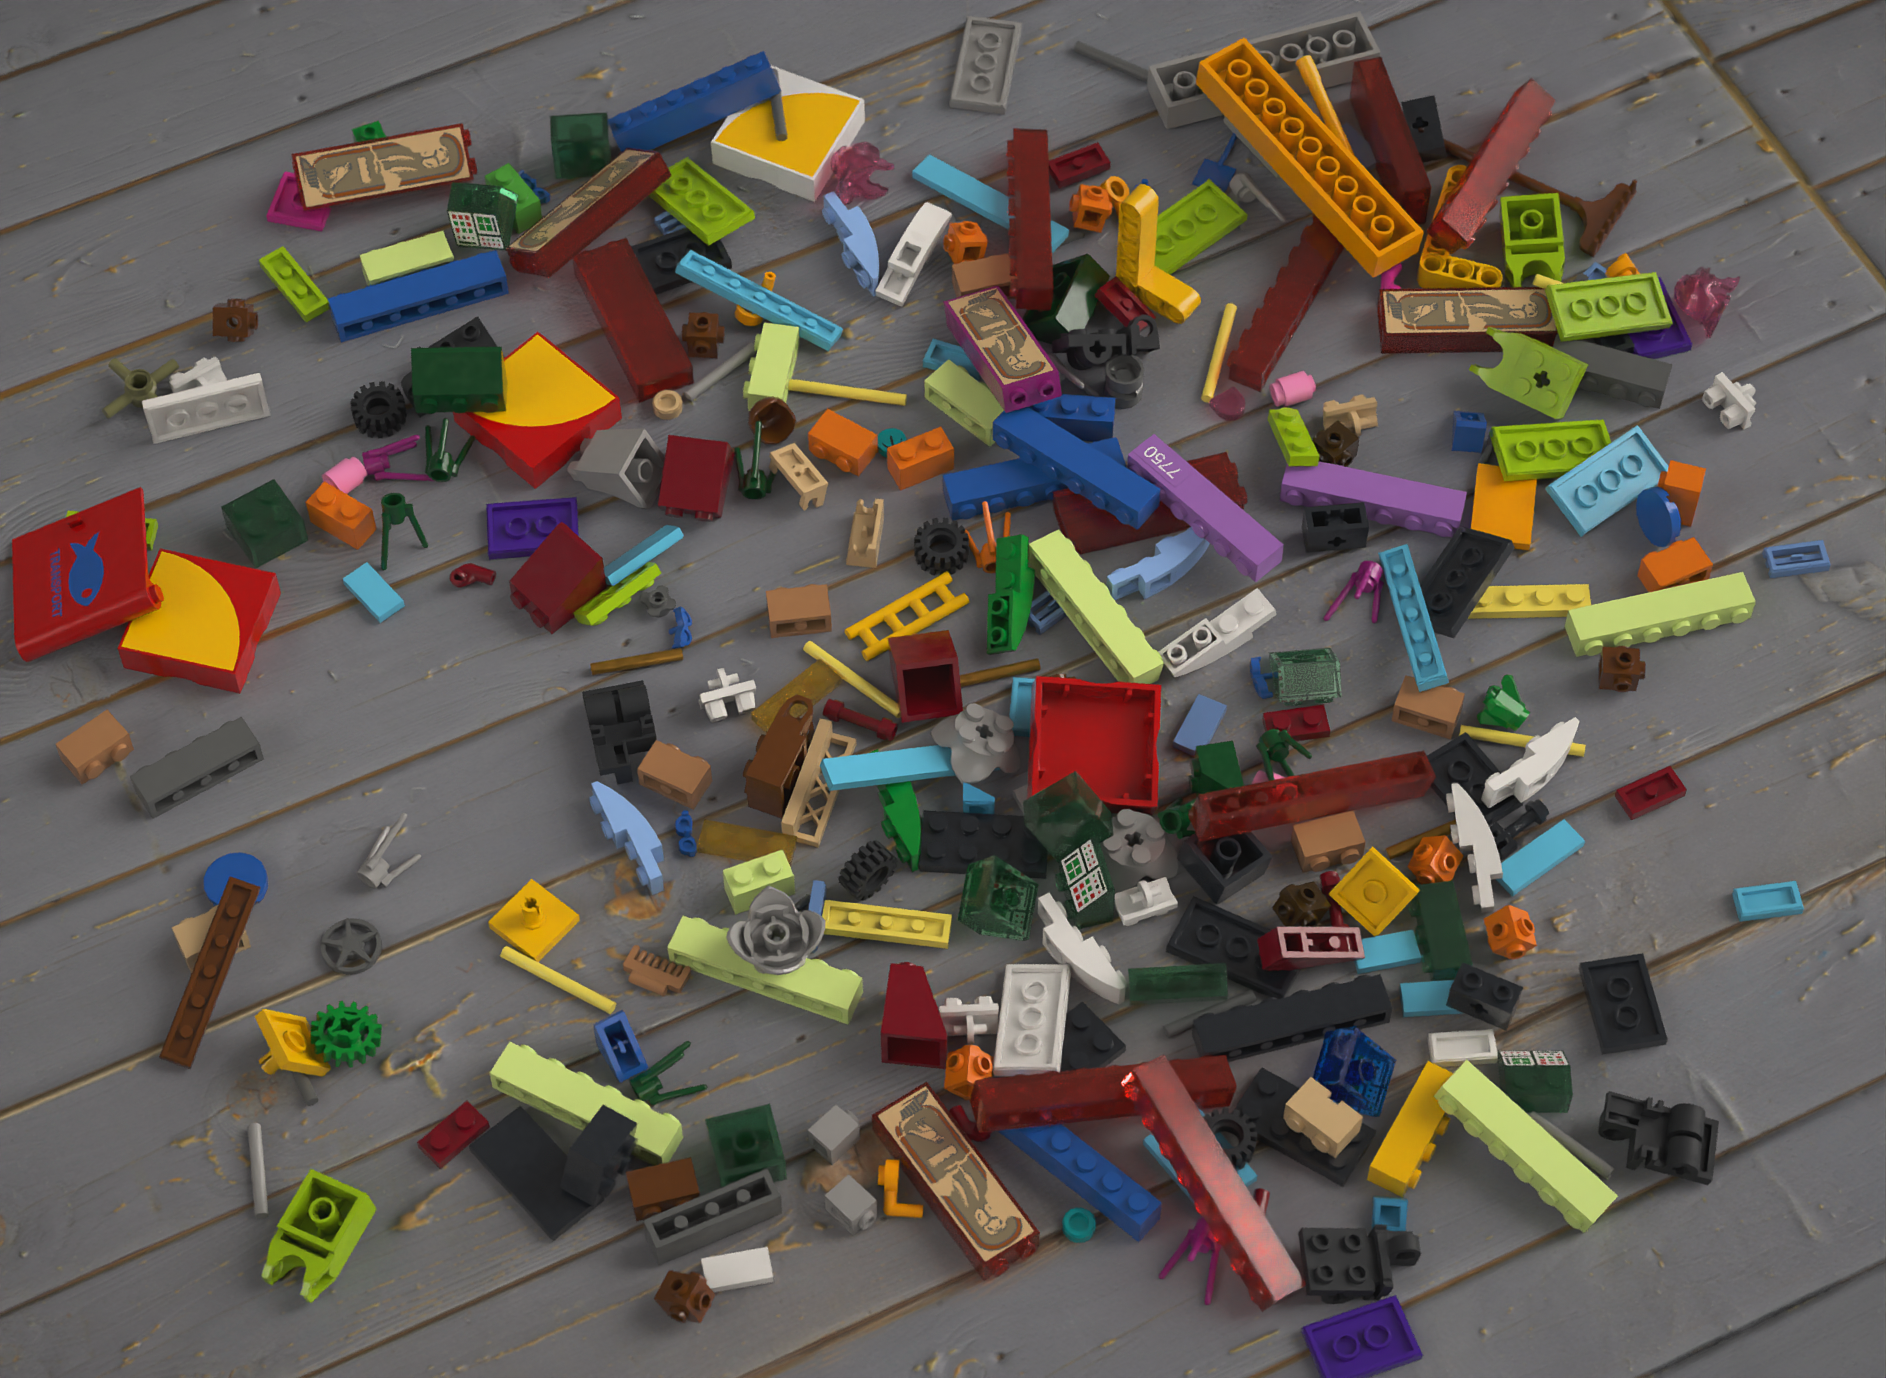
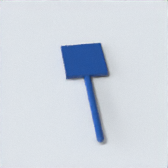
M1234 133L1219 162L1204 159L1192 185L1199 187L1210 179L1224 193L1226 192L1237 170L1236 168L1224 165L1237 139Z

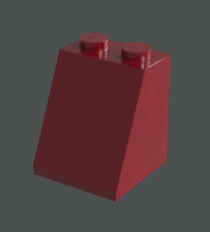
M668 435L658 501L659 508L665 511L666 516L683 518V514L695 515L696 520L712 522L713 517L721 518L735 456L729 443Z
M560 522L509 580L511 589L510 599L518 609L524 608L539 628L544 627L551 634L575 617L573 613L607 588L603 558L563 522Z
M949 630L888 638L890 666L902 723L954 716L963 711L958 656Z
M910 962L890 963L881 1026L882 1063L946 1069L947 1032L923 966H916Z

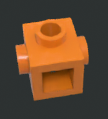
M1080 184L1077 194H1072L1069 203V211L1073 213V227L1102 232L1105 221L1110 218L1112 212V202H1109L1107 189H1102L1095 185Z
M963 221L961 223H950L948 234L943 239V246L954 264L985 257L988 241L986 234L982 232L977 222Z
M1446 835L1423 837L1415 848L1407 867L1416 876L1417 881L1425 887L1449 885L1464 855Z
M1508 904L1484 918L1488 933V945L1493 953L1513 960L1523 957L1527 951L1537 946L1534 936L1535 928L1527 911Z
M964 1045L960 1049L949 1052L946 1061L944 1089L966 1101L990 1093L994 1057L983 1052L980 1047L975 1045Z

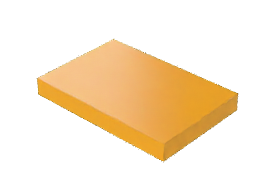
M1478 463L1470 529L1510 539L1513 542L1514 549L1529 551L1537 479L1504 481L1499 466Z

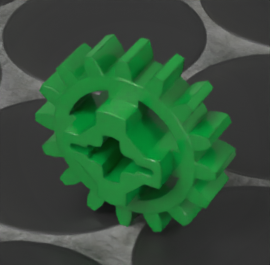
M339 1001V1008L336 1009L328 1004L326 1006V1014L318 1011L316 1021L311 1023L310 1043L314 1045V1053L316 1055L323 1053V1061L325 1063L334 1059L335 1067H339L342 1061L347 1062L349 1068L353 1067L354 1060L365 1064L366 1055L374 1057L376 1055V1047L381 1046L382 1025L377 1024V1014L368 1016L369 1007L365 1006L359 1010L357 1009V1002L354 1001L350 1007H345L344 1002Z

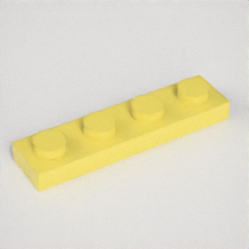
M1589 584L1489 586L1468 619L1567 617L1568 610L1591 605Z
M825 900L822 914L826 921L824 934L948 949L952 925L951 914Z

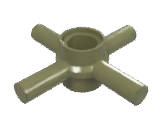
M117 358L112 359L108 366L125 382V393L104 407L102 412L109 419L130 403L135 407L143 408L142 401L158 397L156 395V384L179 369L178 363L172 358L150 374L144 369L130 371Z

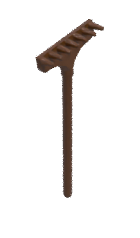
M1420 128L1418 129V132L1423 133L1424 129ZM1444 139L1445 150L1451 155L1538 194L1559 193L1560 204L1577 212L1583 220L1585 231L1580 239L1579 248L1593 258L1637 193V180L1634 179L1630 186L1624 183L1617 184L1605 198L1596 201H1584L1579 197L1568 195Z

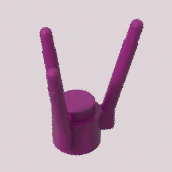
M413 435L381 448L362 452L367 476L374 474L376 481L382 479L434 481L425 474L385 472V469L391 468L389 456L415 448L417 446L415 441L419 440V435Z
M1366 560L1361 562L1358 571L1352 573L1349 582L1330 606L1323 620L1328 621L1355 585L1357 588L1354 594L1355 599H1359L1363 592L1369 593L1372 590L1374 591L1372 623H1377L1381 591L1384 586V582L1380 580L1383 573L1382 567L1373 561Z
M1199 1218L1194 1228L1188 1230L1183 1242L1165 1264V1267L1158 1275L1159 1278L1164 1279L1189 1245L1192 1247L1187 1257L1189 1262L1194 1260L1198 1252L1208 1253L1211 1250L1204 1300L1205 1305H1210L1219 1252L1223 1245V1241L1219 1239L1222 1232L1221 1226L1211 1219Z

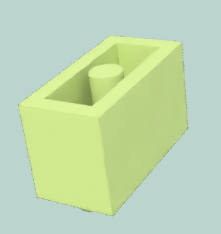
M783 849L723 870L724 889L735 915L749 910L753 899L768 885L786 893L788 896L795 894L794 874Z

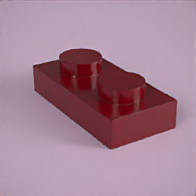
M1098 142L1047 161V170L1059 189L1111 168V162Z
M1117 276L1099 288L1094 295L1125 327L1129 325L1133 318L1140 315L1151 316L1154 320L1157 318ZM1145 321L1137 323L1140 327V332L1149 326Z
M1324 704L1263 713L1262 721L1265 732L1271 729H1278L1280 732L1287 730L1289 735L1297 742L1330 737V727Z
M1668 766L1617 789L1615 798L1632 821L1684 797L1687 789L1672 767Z
M465 1101L417 1142L418 1148L441 1169L490 1128L489 1121L471 1103Z

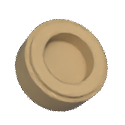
M673 390L658 392L652 401L654 414L663 420H671L678 417L683 409L681 396Z

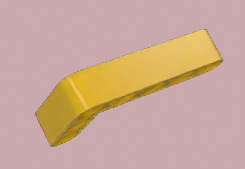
M1455 165L1448 170L1420 257L1417 282L1420 287L1429 291L1501 289L1503 275L1498 268L1451 256L1471 192L1473 173L1467 166Z
M1139 184L1119 207L1116 276L1145 306L1174 323L1182 324L1201 304V298L1192 287L1154 266L1159 199L1151 187Z

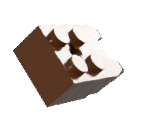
M798 694L789 698L778 711L766 735L762 734L756 745L757 753L753 760L749 759L743 771V777L746 778L744 793L747 794L748 807L783 819L815 733L813 722H811L814 713L811 699ZM795 704H803L808 710L803 718H794L789 712L790 708Z

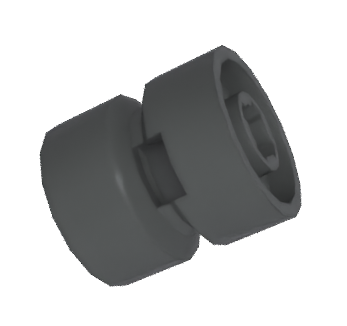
M1117 354L1111 357L1106 364L1105 397L1116 398V408H1131L1137 405L1142 398L1144 367L1138 357L1119 356Z

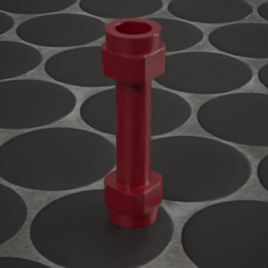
M829 698L823 709V716L829 720L839 722L842 719L877 732V738L893 741L898 730V724L893 722V720L883 717L880 721L845 708L844 702L836 699L832 700Z
M1335 871L1324 872L1319 876L1320 888L1331 905L1329 908L1330 927H1349L1348 924H1344L1341 905L1329 895L1340 882L1339 875Z

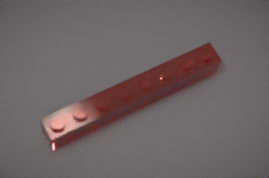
M1532 78L1513 92L1426 231L1451 255L1460 248L1466 250L1474 242L1476 237L1473 234L1487 221V218L1484 216L1497 205L1498 200L1496 197L1508 187L1509 182L1507 179L1519 169L1518 161L1528 154L1531 149L1529 143L1533 142L1540 135L1542 130L1539 127L1552 115L1550 109L1556 100Z
M1013 128L1012 140H1007L1006 157H1011V159L1007 160V176L1012 177V179H1008L1007 196L1013 197L1008 199V216H1013V218H1009L1008 236H1014V238L1009 239V256H1014V259L1010 258L1009 276H1015V279L1010 280V297H1015L1016 309L1051 310L1053 268L1048 131L1043 129Z
M1313 214L1311 226L1306 225L1303 229L1299 246H1293L1289 254L1288 265L1280 268L1275 287H1269L1264 298L1265 304L1262 309H1256L1252 318L1251 328L1243 331L1238 350H1232L1227 360V366L1230 367L1229 380L1258 392L1262 391L1345 247L1315 214Z
M1422 750L1200 794L1195 800L1188 816L1200 842L1423 797L1436 778V775L1425 751Z
M1163 1054L1133 1069L1121 1081L1127 1098L1136 1106L1142 1117L1143 1124L1152 1132L1158 1142L1162 1155L1169 1160L1177 1173L1178 1181L1187 1189L1195 1202L1197 1212L1204 1217L1212 1230L1215 1241L1222 1246L1230 1259L1232 1269L1240 1275L1248 1288L1252 1301L1264 1312L1294 1295L1306 1285L1304 1279L1165 1055Z
M1226 1055L1203 1056L1193 1059H1172L1163 1062H1142L1122 1066L1111 1065L1092 1069L1080 1068L1062 1072L1049 1071L1032 1075L1018 1074L1002 1078L987 1077L975 1080L969 1101L980 1133L1230 1107L1237 1085Z

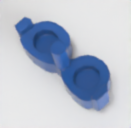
M524 170L518 172L520 177L540 199V204L550 201V194L546 190L537 187L536 179H532L528 174L524 173Z
M681 606L673 609L678 626L669 629L670 635L675 634V644L672 645L673 649L687 646L692 641V634L688 629L692 625V619Z
M1261 656L1251 658L1250 675L1258 696L1262 699L1273 697V693L1269 692L1265 681L1266 679L1273 678L1272 672L1261 674Z
M687 810L682 811L681 816L677 818L675 830L678 836L683 837L679 840L680 853L694 857L697 853V845L695 839L691 836L693 822Z

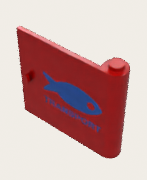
M141 487L12 539L14 640L17 651L25 662L33 661L161 608V602L164 601L162 590L148 578L144 490Z

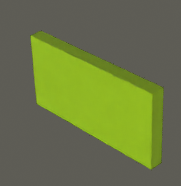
M688 157L641 183L643 192L708 246L755 219L754 211Z
M1210 179L1158 215L1154 266L1171 275L1247 221V213Z
M1656 272L1548 285L1545 289L1561 342L1670 328L1673 323Z
M1604 419L1491 427L1489 431L1504 481L1559 478L1611 443Z

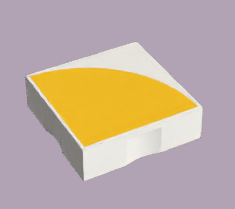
M771 66L772 69H777L788 138L785 141H778L776 139L771 99L767 98L727 116L711 141L712 161L714 165L747 177L764 180L781 190L815 202L831 177L837 160L849 148L865 122L864 99Z

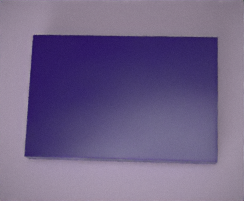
M1658 277L1673 322L1672 325L1666 329L1628 333L1635 345L1634 351L1631 354L1650 359H1658L1691 351L1693 345L1661 277Z
M577 497L486 504L489 560L530 557L560 522L566 524L579 536Z
M1396 1295L1303 1326L1301 1329V1333L1321 1378H1368L1422 1359L1423 1355Z

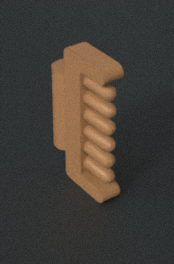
M634 945L623 963V970L630 973L628 982L663 997L668 989L680 993L691 976V968L686 966L683 969L682 965H678L675 969L676 964L674 962L669 964L667 959H664L660 964L662 958L657 956L654 959L653 953H650L644 963H642L647 955V951L642 950L640 953V947Z

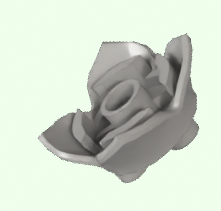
M969 704L966 710L958 715L941 721L930 733L937 745L951 748V766L962 785L963 783L973 784L985 780L995 768H999L1003 773L1008 774L1015 773L1020 769L1019 750L1014 741L1012 730L1014 726L1013 721L1009 717L999 715L993 710L982 708L978 704Z
M1123 809L1116 817L1102 822L1089 834L1088 841L1091 840L1095 854H1098L1100 857L1099 867L1105 886L1111 894L1136 887L1137 883L1146 876L1157 880L1163 877L1170 879L1177 875L1178 860L1176 850L1169 840L1167 832L1161 828L1160 820L1152 815ZM1131 843L1135 844L1133 847L1128 846Z
M768 885L753 899L747 920L737 921L731 925L726 938L734 952L743 960L753 964L759 973L788 974L802 967L806 962L807 956L819 945L825 931L826 921L814 911H797L792 899L786 893ZM773 937H780L781 940L773 941Z

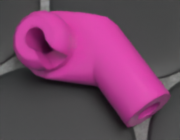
M1401 263L1381 273L1380 293L1382 296L1383 292L1401 291L1399 285H1394L1395 278L1402 271Z

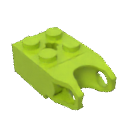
M1559 193L1500 197L1499 221L1505 277L1512 289L1520 290L1524 279L1536 274L1561 282L1564 273L1565 253Z
M1488 327L1486 333L1492 336L1503 349L1502 361L1495 368L1471 364L1469 371L1478 375L1490 388L1554 419L1564 418L1588 364L1522 333L1503 332L1494 327ZM1547 372V378L1550 380V383L1542 385L1541 375Z
M310 1169L277 1224L278 1230L270 1242L267 1261L261 1277L263 1280L273 1285L291 1269L297 1267L306 1268L300 1295L305 1298V1301L312 1303L321 1292L336 1280L376 1212L377 1208L368 1194Z

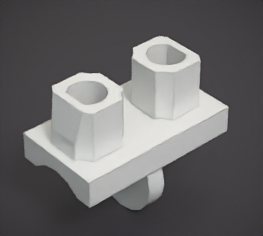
M216 357L210 360L203 358L195 362L193 369L186 373L177 372L169 378L173 393L227 381L221 369V364Z
M1721 372L1715 376L1713 385L1704 391L1702 401L1709 409H1713L1721 404L1724 410L1721 411L1720 419L1727 429L1740 425L1745 430L1751 426L1750 418L1756 410L1754 407L1756 402L1752 398L1756 389L1751 384L1741 386L1738 382L1732 383Z
M724 668L717 669V679L707 681L709 690L718 687L721 689L699 695L700 708L705 709L712 723L727 718L728 715L724 703L734 700L739 715L755 711L754 695L756 686L754 680L729 686L739 682V677L737 673L726 676Z
M1166 877L1148 883L1142 880L1137 883V887L1112 895V901L1124 926L1137 924L1139 920L1154 915L1166 914L1169 910L1178 907V902L1171 892Z
M990 996L978 997L974 1000L975 1004L962 1005V1001L958 998H946L944 1005L939 1006L947 1036L967 1035V1044H974V1035L997 1034L999 1024L998 1003H993Z

